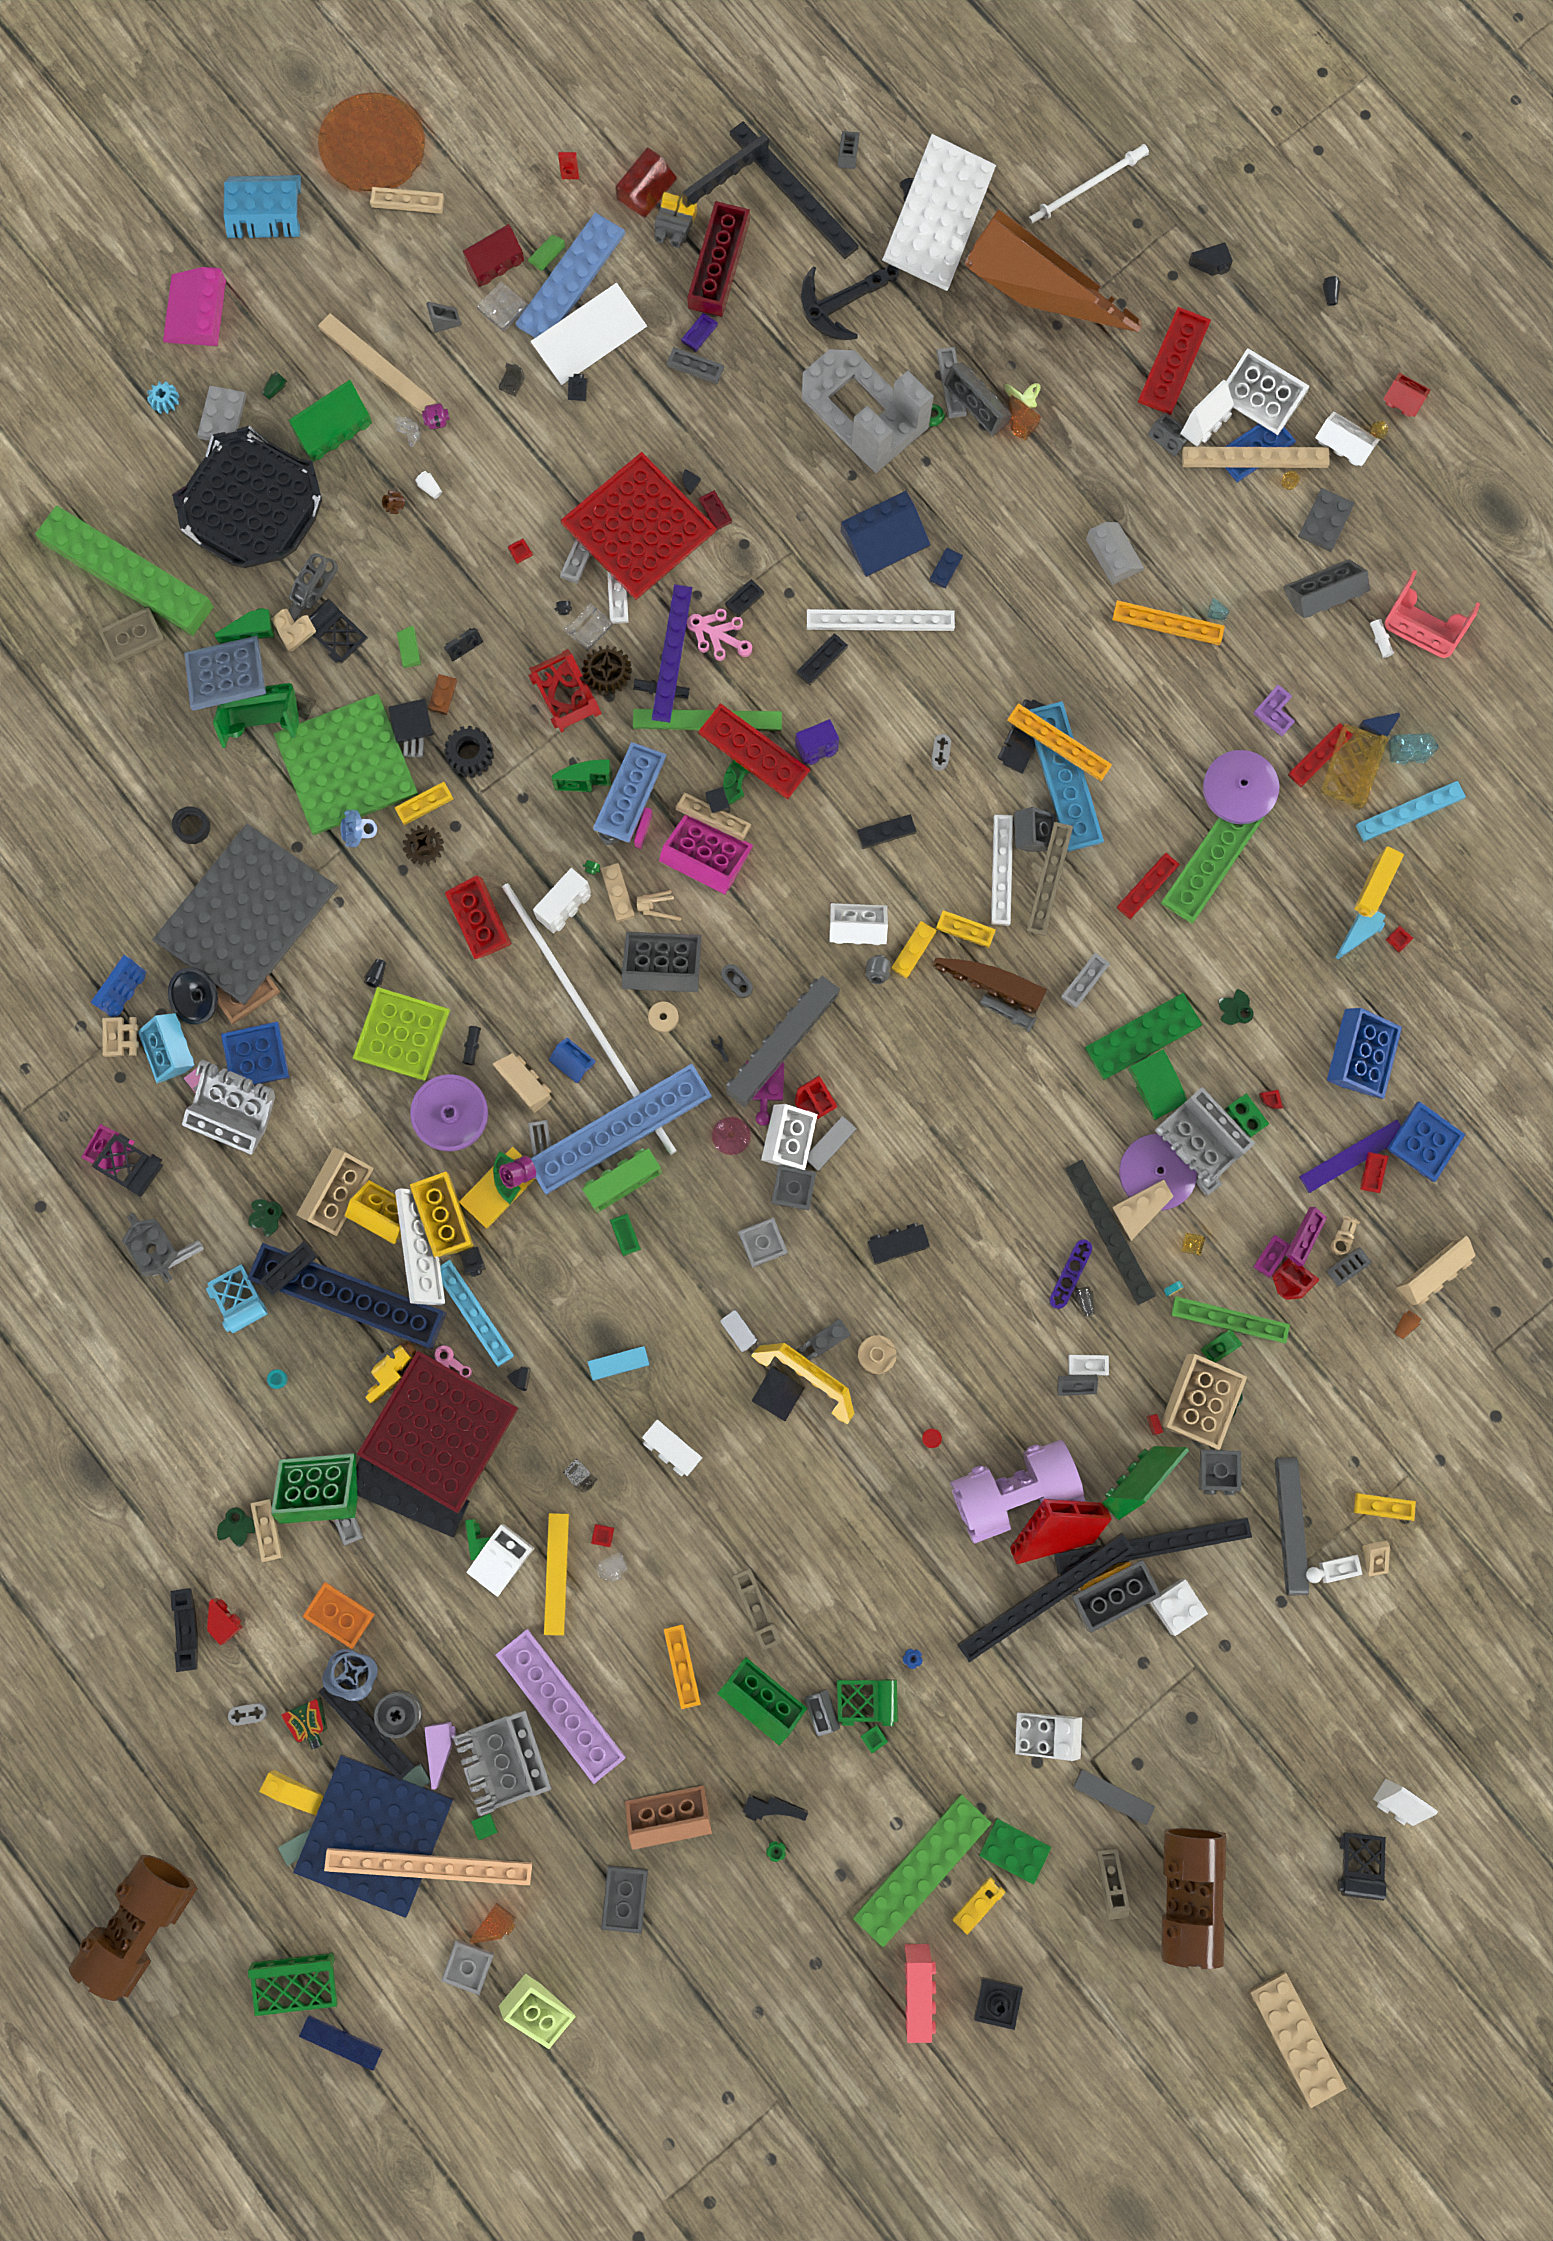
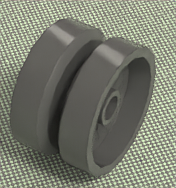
M404 1690L394 1691L382 1698L375 1707L374 1721L379 1732L386 1737L394 1739L408 1735L421 1722L423 1713L421 1703L414 1694ZM397 1710L400 1711L399 1715H402V1717L396 1715Z

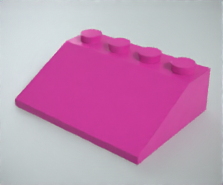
M201 267L172 274L163 337L165 343L218 346L226 279L221 268Z
M685 814L663 845L659 861L726 895L753 845L744 840L741 841Z

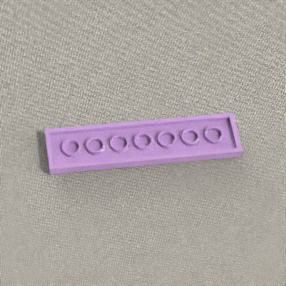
M529 1629L496 1654L497 1658L593 1784L626 1758Z

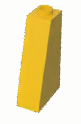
M1387 846L1375 859L1354 908L1360 915L1371 918L1377 912L1402 861L1403 853Z

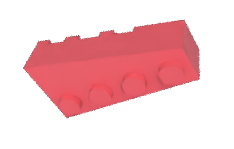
M904 1944L906 1955L905 1977L907 1982L905 1984L907 2043H932V2034H936V2023L932 2021V2014H936V2003L932 2001V1995H936V1983L932 1981V1975H936V1963L931 1959L929 1944Z

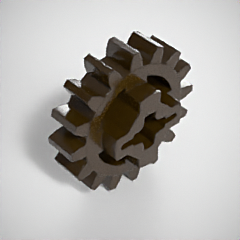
M417 825L416 831L411 828L412 834L406 833L405 836L408 840H403V844L406 846L403 848V851L407 853L406 857L411 859L413 864L418 861L419 866H422L423 862L430 866L431 860L436 863L435 857L441 858L442 855L439 851H444V847L441 845L444 843L443 839L440 838L441 834L439 832L435 833L434 827L429 830L427 825L424 826V829ZM433 838L435 839V842H436L435 847H433V845H432ZM412 844H414V846H415V848H414V853L412 852V849H411V845H412Z

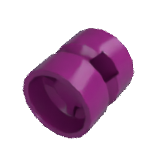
M522 1156L513 1162L502 1165L499 1169V1174L503 1184L507 1188L512 1189L522 1184V1182L525 1183L536 1177V1168L529 1157Z

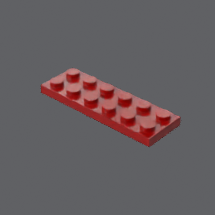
M1181 307L1177 308L1140 394L1138 403L1168 415L1172 414L1211 319Z
M721 703L698 731L699 735L787 800L811 770Z

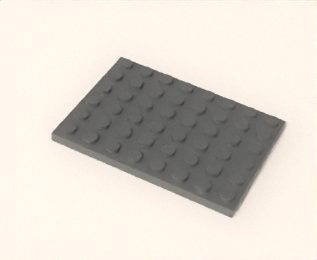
M246 824L152 940L189 967L198 968L207 973L217 987L245 1006L258 987L262 985L266 977L273 971L336 892L338 887L258 830Z

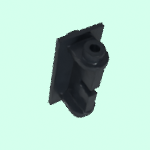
M469 628V630L460 635V640L455 638L446 643V646L443 648L449 654L452 661L457 660L483 643L477 629Z

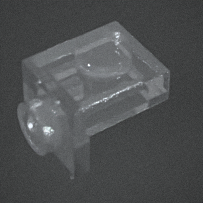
M397 416L394 422L397 431L407 434L409 446L414 447L415 442H418L421 436L418 424L410 418Z

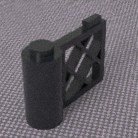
M330 599L324 601L309 616L316 630L312 637L330 652L328 656L336 664L338 662L342 664L368 639ZM342 618L346 622L347 629H336V622ZM325 633H333V642H325L321 637ZM336 633H347V642H336ZM349 633H358L361 638L357 642H349ZM336 646H347V652L342 657L336 653Z
M121 1133L118 1136L113 1134L92 1164V1167L134 1194L142 1197L163 1167V1164H161L162 1159L154 1154L150 1157L129 1144L130 1139ZM115 1140L122 1143L123 1152L112 1154L111 1146ZM136 1152L141 1155L136 1163L129 1164L128 1153ZM124 1155L126 1165L115 1167L113 1157ZM110 1157L112 1168L103 1169L98 1166L102 1159ZM127 1168L128 1175L124 1181L117 1178L116 1170Z
M1344 1832V1836H1340V1849H1343V1875L1341 1879H1338L1337 1888L1342 1896L1385 1900L1386 1837ZM1349 1837L1357 1838L1362 1844L1355 1852L1349 1846ZM1372 1840L1380 1841V1850L1375 1854L1367 1846ZM1364 1848L1372 1856L1366 1863H1363L1357 1856ZM1352 1858H1355L1361 1865L1356 1872L1348 1871L1349 1861ZM1373 1860L1379 1865V1875L1372 1874L1366 1867Z

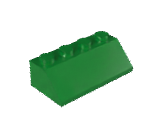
M747 1657L742 1660L717 1693L779 1746L791 1734L807 1710V1707Z

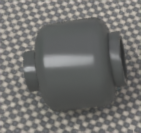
M883 955L871 957L867 961L866 977L873 984L884 983L890 977L891 962Z

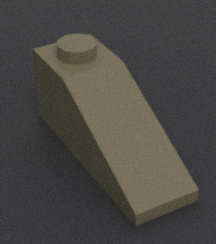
M1118 1850L1097 1851L1108 1920L1129 1917L1130 1906Z

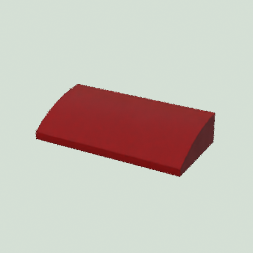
M476 875L445 892L475 960L512 944L482 877Z

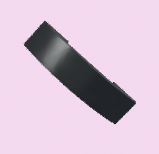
M192 1589L170 1591L171 1609L174 1611L176 1672L196 1670L198 1666V1631Z

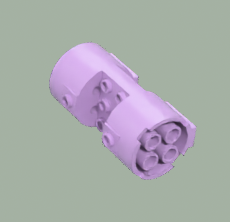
M1060 1439L1045 1446L1036 1444L1028 1447L1027 1451L1023 1452L1027 1471H1017L1013 1474V1477L1008 1479L1002 1477L994 1480L987 1467L977 1466L968 1475L950 1482L951 1487L954 1488L952 1493L962 1520L967 1525V1531L974 1544L1011 1530L1007 1510L1038 1498L1041 1503L1044 1499L1085 1501L1078 1471L1063 1440Z

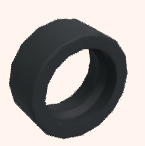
M194 806L181 808L172 819L174 833L182 842L187 844L202 842L210 832L211 824L208 817L201 809ZM190 815L198 816L202 821L200 831L191 836L185 835L180 828L182 821Z

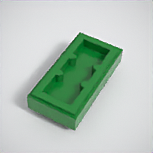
M628 1213L611 1219L610 1223L623 1257L640 1251L641 1247Z

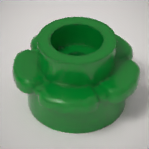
M586 860L585 865L583 864L586 873L591 875L600 873L601 865Z
M773 1841L766 1849V1854L770 1857L771 1861L778 1862L785 1858L786 1848L783 1843Z

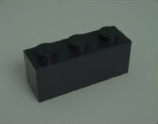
M913 1223L906 1226V1230L900 1231L898 1228L889 1231V1235L881 1237V1234L870 1237V1241H867V1246L873 1265L928 1249L930 1244L923 1224L918 1226V1223Z

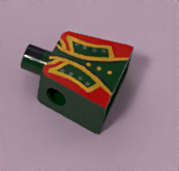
M321 1697L281 1714L282 1719L298 1743L307 1739L311 1750L323 1745L319 1733L327 1730V1723Z

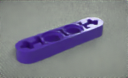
M1080 1240L1074 1245L1049 1297V1304L1052 1308L1061 1309L1067 1304L1092 1252V1245L1088 1240ZM1086 1244L1088 1252L1085 1251L1081 1255V1258H1085L1084 1261L1079 1257H1074V1253L1079 1255L1081 1250L1078 1246ZM1071 1261L1079 1262L1080 1269L1078 1271L1070 1269ZM1063 1278H1069L1072 1281L1070 1288L1066 1289L1061 1285ZM1057 1288H1059L1063 1292H1068L1067 1296L1066 1294H1063L1061 1297L1063 1304L1059 1303L1058 1305H1056V1301L1053 1299L1054 1297H1058L1060 1294V1291H1057Z

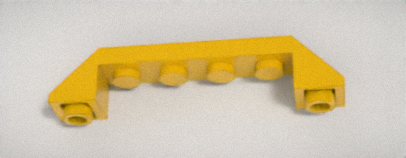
M786 1343L760 1345L751 1355L759 1364L768 1367L774 1357H777L781 1363L794 1369L798 1375L805 1377L812 1385L822 1389L830 1398L836 1399L838 1404L832 1411V1414L839 1421L848 1424L855 1414L849 1388Z

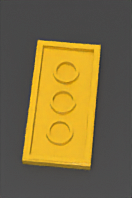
M514 1147L505 1154L513 1160L522 1157ZM493 1167L459 1201L486 1229L510 1206L496 1189ZM536 1178L525 1183L522 1182V1184L519 1185L521 1190L517 1194L513 1202Z

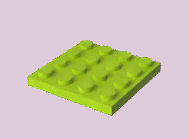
M377 987L353 1059L426 1082L451 1010Z

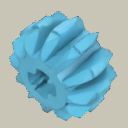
M158 381L157 386L152 385L153 390H147L149 395L147 400L151 404V408L154 411L157 410L160 414L163 411L168 414L170 409L175 411L174 405H179L178 392L173 385H169L166 381L163 385Z

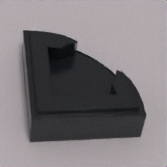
M685 469L682 480L688 494L691 495L701 478Z

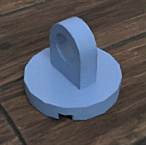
M347 810L344 812L346 816L341 821V837L343 841H346V847L356 848L361 839L372 838L376 835L377 825L374 821L361 819L357 810ZM365 824H368L371 828L369 834L364 832L363 827Z

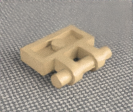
M122 1017L102 1018L103 1056H124V1049L129 1048V1056H137V1049L139 1048V1042L137 1041V1032L139 1031L137 1018L129 1017V1024L125 1025ZM124 1032H129V1041H124Z

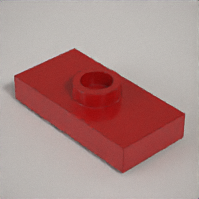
M558 152L561 179L579 180L577 153Z
M1368 1152L1360 1185L1361 1190L1381 1193L1389 1156Z

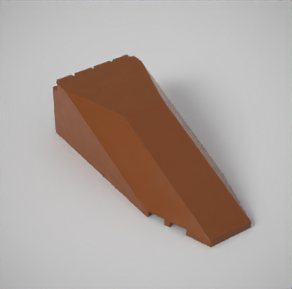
M1000 209L997 210L974 244V249L970 250L965 260V265L972 272L1023 306L1134 332H1139L1142 327V321L1130 310L1125 308L1122 312L1112 304L1115 300L1113 296L1108 300L1098 292L1101 288L1099 284Z

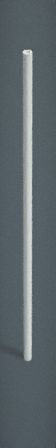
M508 883L503 885L502 888L633 1097L638 1096L641 1093ZM663 1128L655 1130L669 1154H674L676 1149Z

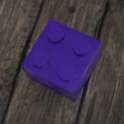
M828 719L796 733L795 747L803 764L813 765L823 757L829 758L837 753L839 737L831 720Z

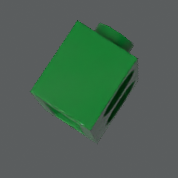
M1247 1093L1224 1109L1250 1138L1269 1125V1122ZM1236 1106L1243 1108V1114L1236 1112ZM1248 1121H1252L1255 1124L1254 1130L1248 1128Z

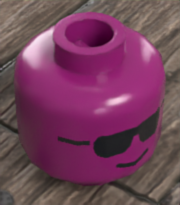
M441 403L426 405L424 411H422L424 425L428 426L431 430L446 427V420H450L448 409H444Z

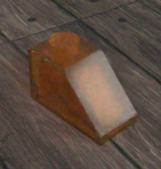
M1012 395L1008 404V409L1012 414L1010 419L1011 431H1013L1015 436L1026 441L1038 427L1041 416Z
M496 1903L469 1941L471 1943L502 1939L505 1934L509 1936L516 1926L513 1924L516 1917Z

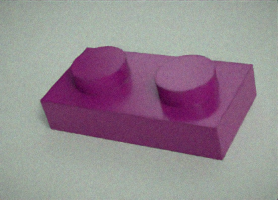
M1273 1235L1253 1265V1268L1270 1278L1289 1250L1290 1244Z

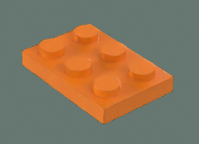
M324 1582L302 1617L349 1648L354 1649L375 1616V1613L329 1583Z

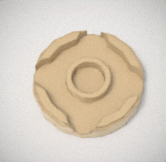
M874 1335L866 1338L861 1343L858 1349V1360L865 1371L872 1374H882L893 1367L896 1361V1349L890 1339Z

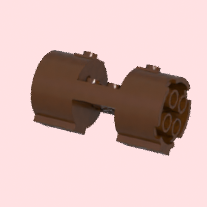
M1191 1828L1164 1830L1163 1874L1167 1877L1166 1914L1162 1915V1961L1188 1968V1966L1201 1967V1969L1221 1968L1224 1966L1225 1921L1223 1918V1885L1226 1879V1833Z
M141 1855L128 1876L125 1877L116 1889L115 1896L120 1905L116 1914L108 1921L107 1928L95 1927L83 1939L79 1952L69 1966V1973L78 1984L83 1981L90 1988L89 1992L103 1999L117 2001L119 1997L123 1998L124 1996L128 1998L151 1962L145 1949L159 1927H168L170 1923L175 1925L198 1888L192 1878L187 1877L179 1869L160 1858L151 1855Z

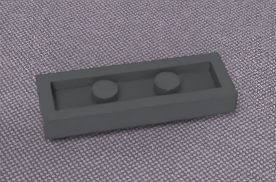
M673 347L667 361L668 367L717 385L724 371V365L675 347Z

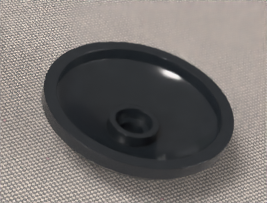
M193 967L181 969L173 975L168 986L170 1006L173 1012L176 1013V1016L182 1021L193 1025L202 1024L210 1020L215 1014L218 1005L217 989L213 980L204 971Z

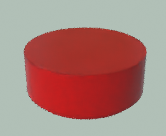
M928 1429L923 1433L922 1442L926 1447L936 1448L941 1444L942 1436L938 1430Z

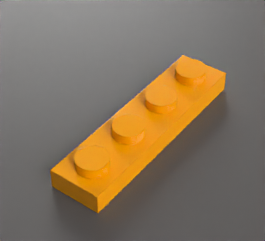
M684 1625L665 1628L664 1634L681 1709L701 1705Z

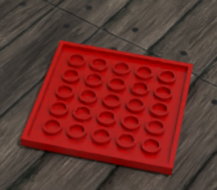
M640 452L561 519V524L635 600L640 598L717 530L643 452Z

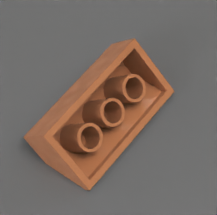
M704 1785L625 1801L627 1829L632 1850L712 1834Z

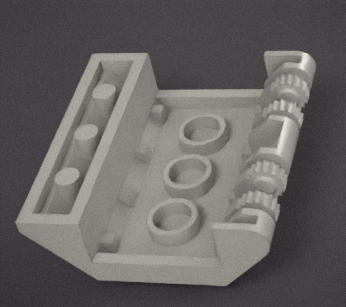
M202 1059L198 1064L195 1074L197 1076L201 1074L194 1102L186 1108L182 1126L252 1155L266 1131L275 1101L274 1090L260 1083L254 1087L252 1080H246L245 1077L231 1071L228 1072L224 1068L219 1072L217 1065Z
M1203 1087L1155 1129L1159 1136H1163L1162 1139L1164 1141L1168 1140L1172 1145L1170 1148L1176 1150L1175 1153L1186 1165L1189 1164L1191 1170L1195 1169L1198 1173L1197 1177L1199 1179L1202 1178V1182L1207 1187L1212 1185L1224 1171L1255 1144Z
M526 1710L483 1724L453 1737L455 1745L467 1743L457 1748L458 1753L465 1752L470 1748L473 1753L472 1756L463 1758L461 1763L465 1765L473 1762V1764L463 1768L468 1785L479 1781V1784L470 1787V1791L477 1792L482 1788L485 1790V1795L474 1800L475 1805L486 1801V1803L476 1807L479 1816L493 1812L496 1808L531 1795L533 1797L552 1789Z

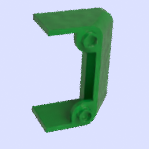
M283 683L265 686L266 694L218 705L213 725L222 748H226L229 737H240L246 727L280 722L283 729L289 730L291 738H295L299 717L293 685Z

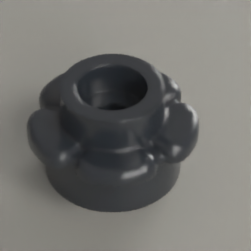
M558 601L554 610L558 611L559 615H569V612L572 611L571 602Z

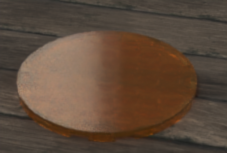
M373 92L357 94L337 104L325 117L318 136L320 157L328 173L337 182L339 181L351 190L358 192L371 191V193L372 187L393 189L406 182L416 168L420 166L426 143L421 121L408 104L394 96Z

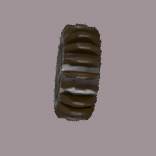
M606 645V649H602L599 646V651L593 649V655L587 654L588 660L583 661L585 666L582 667V672H584L583 679L587 680L586 684L588 686L591 685V690L597 689L598 694L605 691V695L612 691L615 695V689L622 691L621 685L627 687L628 683L626 680H631L632 668H630L631 661H627L628 655H623L622 649L617 651V647L614 646L610 650L609 645ZM610 659L617 661L621 666L611 663ZM607 664H608L609 670H608L607 676H606V672H605V671H606V669H607ZM593 674L603 677L604 682L595 678Z

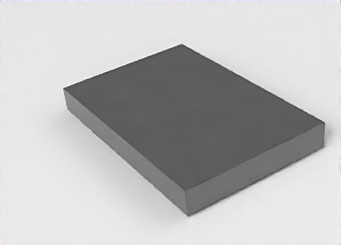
M608 1865L601 1930L642 1934L648 1869Z

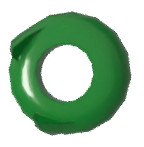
M932 404L931 410L937 411L938 415L930 417L929 426H937L942 423L945 414L939 405Z

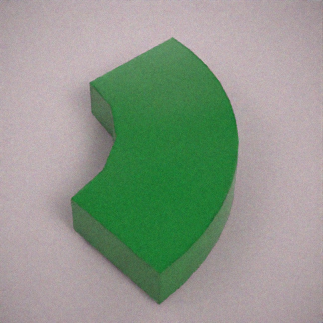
M735 760L728 766L723 780V788L729 806L744 797L742 782L745 776L750 773Z
M500 1151L493 1167L494 1182L499 1194L511 1205L521 1188L517 1186L509 1189L503 1184L499 1169L502 1165L514 1160Z

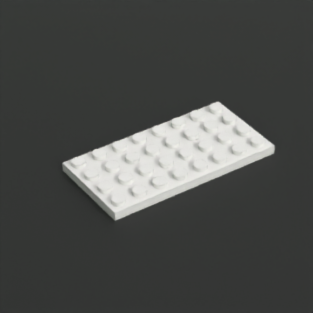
M932 134L882 260L947 291L996 165Z

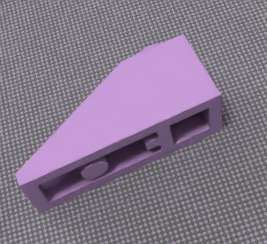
M451 1722L424 1727L432 1789H436L440 1784L454 1743L453 1737L456 1736V1728L452 1726Z

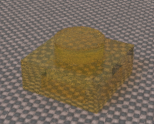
M1185 1233L1181 1251L1201 1256L1206 1237Z

